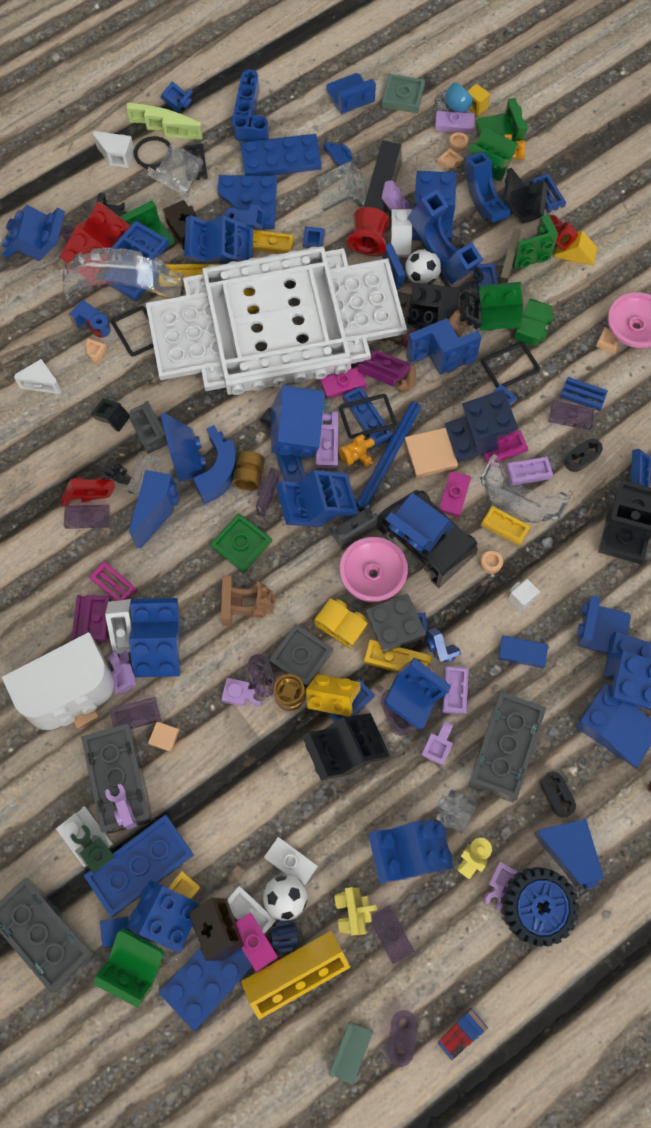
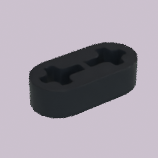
M588 439L570 451L565 459L566 468L569 471L578 472L594 462L602 453L603 446L601 442L596 439ZM588 448H591V449H592V448H595V449H596L595 452H594V451H591V452H589L588 454L586 453L587 450H588ZM579 457H581L579 463H577V462L572 463V462H571V461H572V458H573L574 460H576V459H578Z
M549 772L541 780L542 790L553 812L559 817H568L576 809L575 800L564 778L557 772ZM550 777L553 781H558L556 785L558 793H556L553 787L547 786ZM558 796L561 797L564 803H569L570 806L567 808L568 812H566L564 809L560 810L558 808V806L561 804V801Z

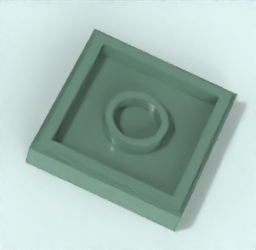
M389 74L381 107L418 113L425 87V79Z

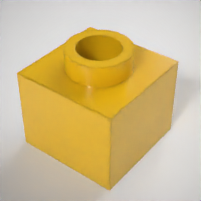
M475 84L468 90L473 98L472 106L469 110L475 113L476 116H479L488 109L490 93L478 84Z

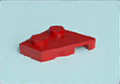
M84 478L70 479L61 497L62 507L69 506L68 502L70 500L80 498L82 503L109 498L115 489L114 480H106L105 478H97L95 480H85Z

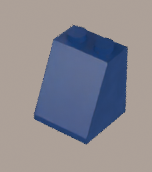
M282 385L270 408L271 452L284 456H300L301 458L314 457L320 447L324 391Z

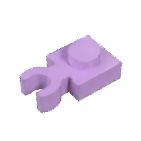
M227 678L221 701L245 707L247 700L252 705L260 707L262 702L255 700L254 696L256 694L264 695L265 691L260 687L251 690L249 689V682Z
M497 861L487 882L493 888L484 895L483 902L489 904L490 899L495 897L497 903L494 908L500 911L503 908L501 897L505 894L503 893L504 887H508L509 884L507 882L510 878L513 879L518 871Z

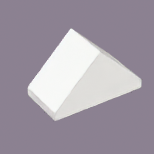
M42 359L15 374L14 378L21 389L61 394V389L56 379Z

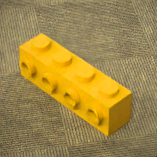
M331 930L244 979L241 983L250 1006L260 1020L351 967Z

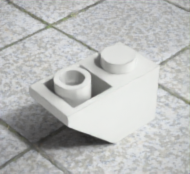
M94 131L93 136L96 146L111 166L129 168L134 154L132 137Z

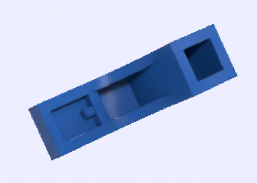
M483 151L465 157V171L469 191L483 219L488 218L492 223L510 217V209L500 199L494 187L492 161Z
M215 425L207 428V433L218 455L217 460L210 470L193 478L195 487L204 505L219 498L229 489L232 484L234 470L237 469V457L232 439L226 441L222 431L218 432Z

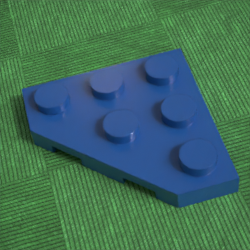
M219 175L218 196L223 201L226 200L231 207L238 210H249L250 205L260 206L265 210L263 229H275L277 176Z

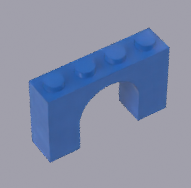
M437 188L421 198L407 218L427 249L434 252L440 259L441 271L452 286L466 277L483 261V258L472 242L458 250L447 239L442 228L441 217L449 205Z

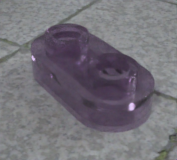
M387 690L382 695L381 706L390 729L396 735H407L411 732L413 725L385 705L384 701L389 692ZM404 721L406 726L400 728L397 726V722Z
M407 1010L397 1011L393 1015L390 1025L387 1055L391 1063L398 1067L408 1065L414 1055L417 1020ZM403 1018L407 1019L409 1023L406 1029L399 1027V1021ZM399 1046L405 1049L402 1057H398L395 1054V1050Z

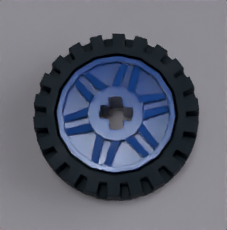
M532 867L523 869L522 872H517L514 875L515 877L513 879L510 878L507 882L509 884L508 887H504V898L501 897V903L503 904L501 913L505 917V924L509 926L508 929L526 943L540 947L553 946V943L559 944L562 942V938L566 939L570 935L568 933L569 930H574V920L578 921L579 917L576 914V910H579V904L576 903L578 897L573 892L572 884L568 883L564 876L547 868ZM539 902L543 905L541 911L537 908Z

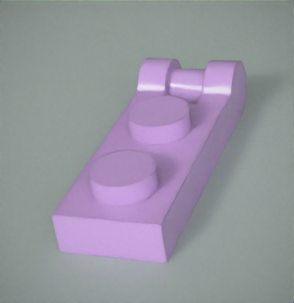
M338 411L323 413L320 447L316 452V468H338ZM323 422H331V425H323Z

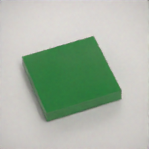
M238 513L211 542L210 547L242 573H245L272 543V538Z

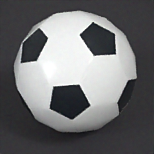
M417 250L406 261V276L412 283L433 284L441 273L440 259L430 250Z
M282 874L272 878L264 889V907L269 915L280 921L297 918L304 911L308 897L304 884L301 880L290 874Z

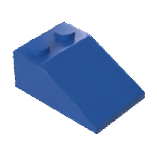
M166 413L161 414L169 452L179 482L193 479L203 474V468L206 467L204 455H199L198 449L202 448L199 436H194L193 429Z
M145 470L129 533L137 548L144 546L173 513L174 506L179 503L180 493L177 492V484L174 483L172 474Z
M605 683L597 692L575 728L634 768H637L651 747V720L637 706L610 698L612 687Z

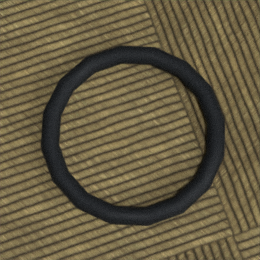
M158 136L142 139L136 144L134 149V158L137 163L149 169L165 166L173 155V148L169 141ZM157 140L167 145L169 148L168 157L159 164H145L138 157L139 147L143 143Z

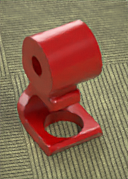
M549 215L558 232L555 244L561 250H566L576 240L578 233L569 222L562 223L555 215ZM569 234L568 241L564 244H560L561 238L564 235Z

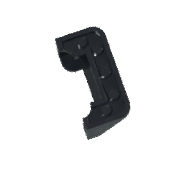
M422 490L411 492L449 519L430 501L426 492ZM409 493L378 515L376 529L384 536L390 532L389 537L391 539L395 537L425 566L424 570L426 572L430 571L434 576L431 582L440 588L477 554L478 543L474 537L465 534L449 519L454 525L450 532L445 531L430 552L425 549L420 552L407 542L409 539L407 535L402 538L388 528L391 523L386 520L391 512L397 513L411 493Z

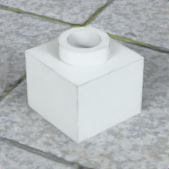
M526 579L522 584L517 582L509 590L511 594L508 601L521 613L537 599L540 591Z

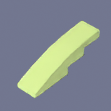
M127 102L126 109L129 122L146 123L147 130L164 131L165 137L203 138L201 123L168 109Z

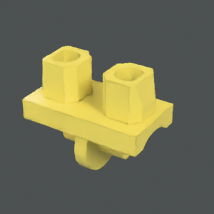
M484 837L474 839L471 845L467 844L461 854L463 860L457 870L468 879L472 877L477 869L482 872L486 867L488 857L492 853L490 841Z
M360 887L345 888V892L334 896L337 909L348 908L349 918L339 919V932L351 934V936L367 934L365 923L372 922L371 912L377 911V905L370 906L368 896L361 897Z

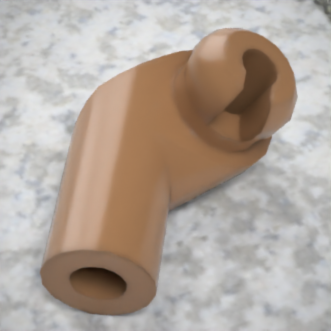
M410 365V371L406 374V378L396 382V388L399 392L406 393L416 385L415 366Z

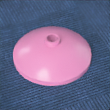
M634 292L616 299L610 307L607 319L612 334L620 342L630 347H651V295Z
M367 537L351 544L341 558L340 577L343 585L354 597L366 602H382L392 598L403 588L407 579L408 565L405 555L396 544L384 538ZM375 572L377 576L371 577L369 574Z

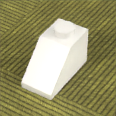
M392 209L391 244L399 258H408L411 255L412 224L407 217L412 212V209Z
M131 599L110 601L107 604L105 616L112 652L117 651L118 654L124 651L130 653L129 635L132 627Z

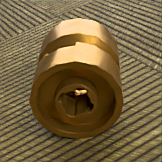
M252 451L239 452L236 459L237 469L234 470L232 484L242 490H258L262 479L260 473L264 469L265 458L259 453Z
M293 674L282 675L277 679L274 684V694L278 706L285 711L299 709L305 701V688L302 680Z

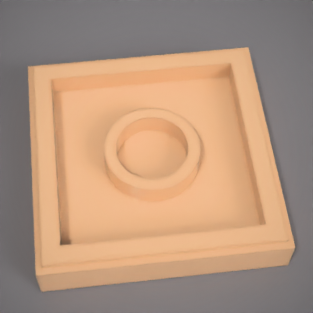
M446 428L404 438L416 478L458 468Z

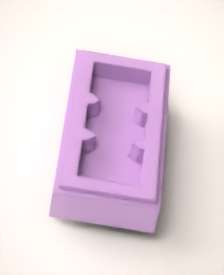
M437 111L435 131L473 133L475 113Z
M548 456L510 462L505 465L511 486L548 480L554 476Z
M445 666L444 680L451 685L449 693L443 696L442 713L467 714L469 668Z

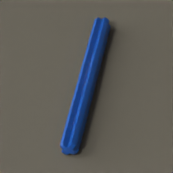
M410 402L357 500L356 505L358 508L364 510L365 506L370 505L420 411L421 405L419 403Z

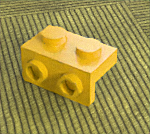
M316 674L306 688L307 708L342 716H351L353 713L352 702L360 692V682L351 681L346 678L330 677L325 674Z

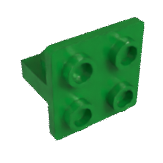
M484 127L478 141L471 143L468 151L472 155L483 151L492 161V178L502 181L518 147V143Z

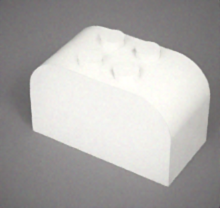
M89 632L2 677L15 708L30 723L42 730H52L60 726L70 725L75 721V717L94 712L97 709L96 707L105 703L114 691L112 671L100 647Z

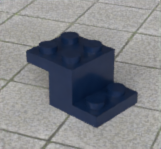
M504 389L462 403L465 417L444 423L457 463L498 450L497 436L518 430Z

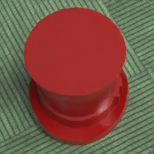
M372 207L357 209L353 214L354 232L347 239V248L368 256L384 255L386 252V242L383 236L390 224L389 216L385 212Z

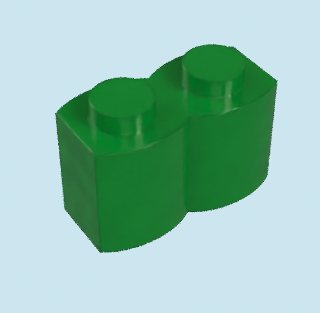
M530 298L522 316V326L518 327L514 339L538 347L540 342L544 343L548 334V330H545L547 325L551 326L555 316L552 313L554 306Z

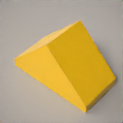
M583 230L577 232L576 240L566 250H561L556 246L554 257L591 266L594 265L598 247ZM569 235L562 237L560 244L566 243Z

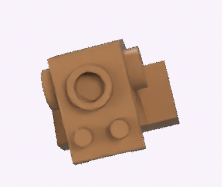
M232 576L222 577L221 621L223 626H232V615H252L254 618H264L266 614L273 613L275 596L273 591L267 588L266 585L257 582V584L253 585V589L234 588ZM242 598H255V605L242 607Z

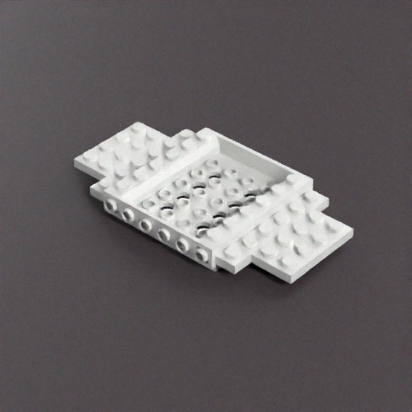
M323 246L310 247L305 250H292L283 254H271L267 257L250 258L239 262L232 261L223 265H211L202 268L203 274L183 278L187 296L146 303L160 380L202 373L205 391L226 387L228 395H240L245 391L251 390L261 391L266 387H281L293 382L302 383L308 379H322L333 374H346L351 369L352 363L371 360L367 341L407 334L389 259L348 266L344 248L325 252ZM292 280L296 283V286L292 289H287L284 283ZM247 288L255 290L253 296H246L243 292ZM292 298H297L300 304L292 307L288 304V301ZM250 306H257L259 308V312L256 314H249L247 310ZM296 316H301L304 318V323L295 325L292 320ZM254 324H261L263 330L255 333L251 330V327ZM304 334L308 336L309 340L306 343H299L296 338ZM259 342H264L267 344V349L258 351L255 346Z

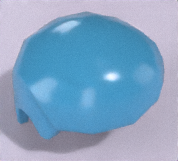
M453 82L445 93V102L448 107L454 112L465 113L472 106L473 98L469 92L458 83Z

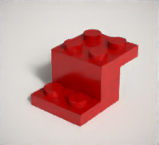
M99 201L96 203L88 219L75 227L59 257L93 283L104 265L113 260L111 248L131 225Z

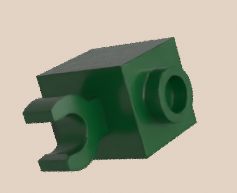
M82 825L80 827L84 831V836L78 839L74 833H71L70 838L74 843L81 845L75 852L88 870L95 873L112 860L114 855L99 836L94 835L90 838L89 828Z

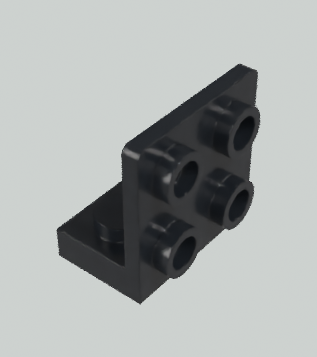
M508 168L505 178L503 202L522 224L539 219L541 216H544L548 185L543 180L526 186L512 168Z

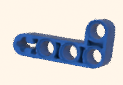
M251 69L245 70L241 75L232 117L234 138L242 142L269 139L268 120L263 116L255 115L259 95V81L257 72Z

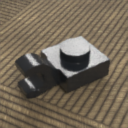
M108 461L100 472V475L105 479H113L120 484L128 485L132 480V477L127 474L128 470L120 464L115 465L111 461Z

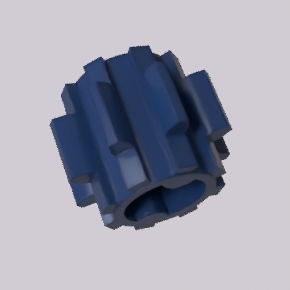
M289 920L277 922V926L271 927L274 951L281 950V953L293 952V948L299 947L296 923L289 924Z

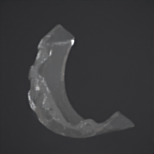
M96 248L92 249L91 253L83 255L79 253L74 256L71 262L67 265L65 264L62 272L64 301H68L74 293L83 288L101 284H120L138 287L154 292L166 299L186 296L184 276L180 272L175 273L166 267L164 261L156 257L151 260L143 257L142 252L129 249Z

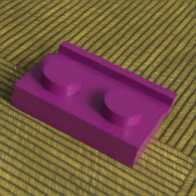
M375 349L371 353V360H364L363 364L358 365V371L394 387L395 382H399L410 371L411 364Z
M77 595L72 640L89 632L96 642H107L108 626L105 613L107 604L111 601L110 596Z

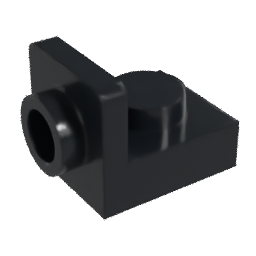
M105 398L100 401L91 413L96 420L110 424L118 432L130 418L129 413L120 403Z

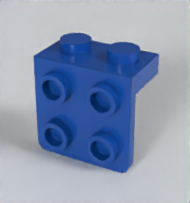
M355 73L327 84L326 90L340 113L344 114L374 102L376 83L373 79L364 81L359 73Z
M591 595L589 600L582 604L580 615L583 616L582 623H579L576 636L579 637L577 646L608 654L612 633L619 632L628 635L631 616L627 612L599 606L600 597Z
M414 658L399 670L384 703L414 727L422 729L428 720L435 702L449 693L451 685Z
M150 880L148 885L143 888L141 899L136 909L130 914L129 923L126 928L166 948L179 952L192 928V919L189 912L200 904Z

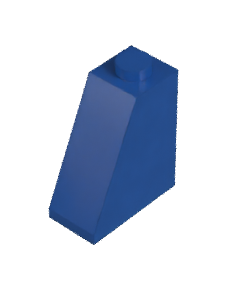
M586 819L535 832L536 839L574 886L583 885L584 889L598 886L597 881L604 879Z

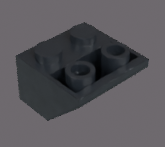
M413 282L408 325L427 327L446 318L449 320L457 310L460 288Z

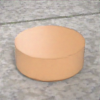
M460 132L452 134L449 139L450 149L454 152L465 151L469 141L467 135Z
M493 550L485 552L480 560L481 569L488 574L499 572L503 565L501 554Z

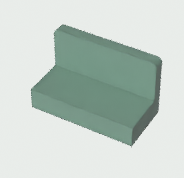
M351 1021L348 1022L330 1068L329 1076L333 1078L335 1076L352 1085L354 1084L372 1037V1031Z

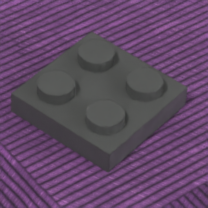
M408 594L365 610L383 653L426 637V632Z
M295 624L271 656L269 663L286 674L298 676L307 688L332 654L333 648Z

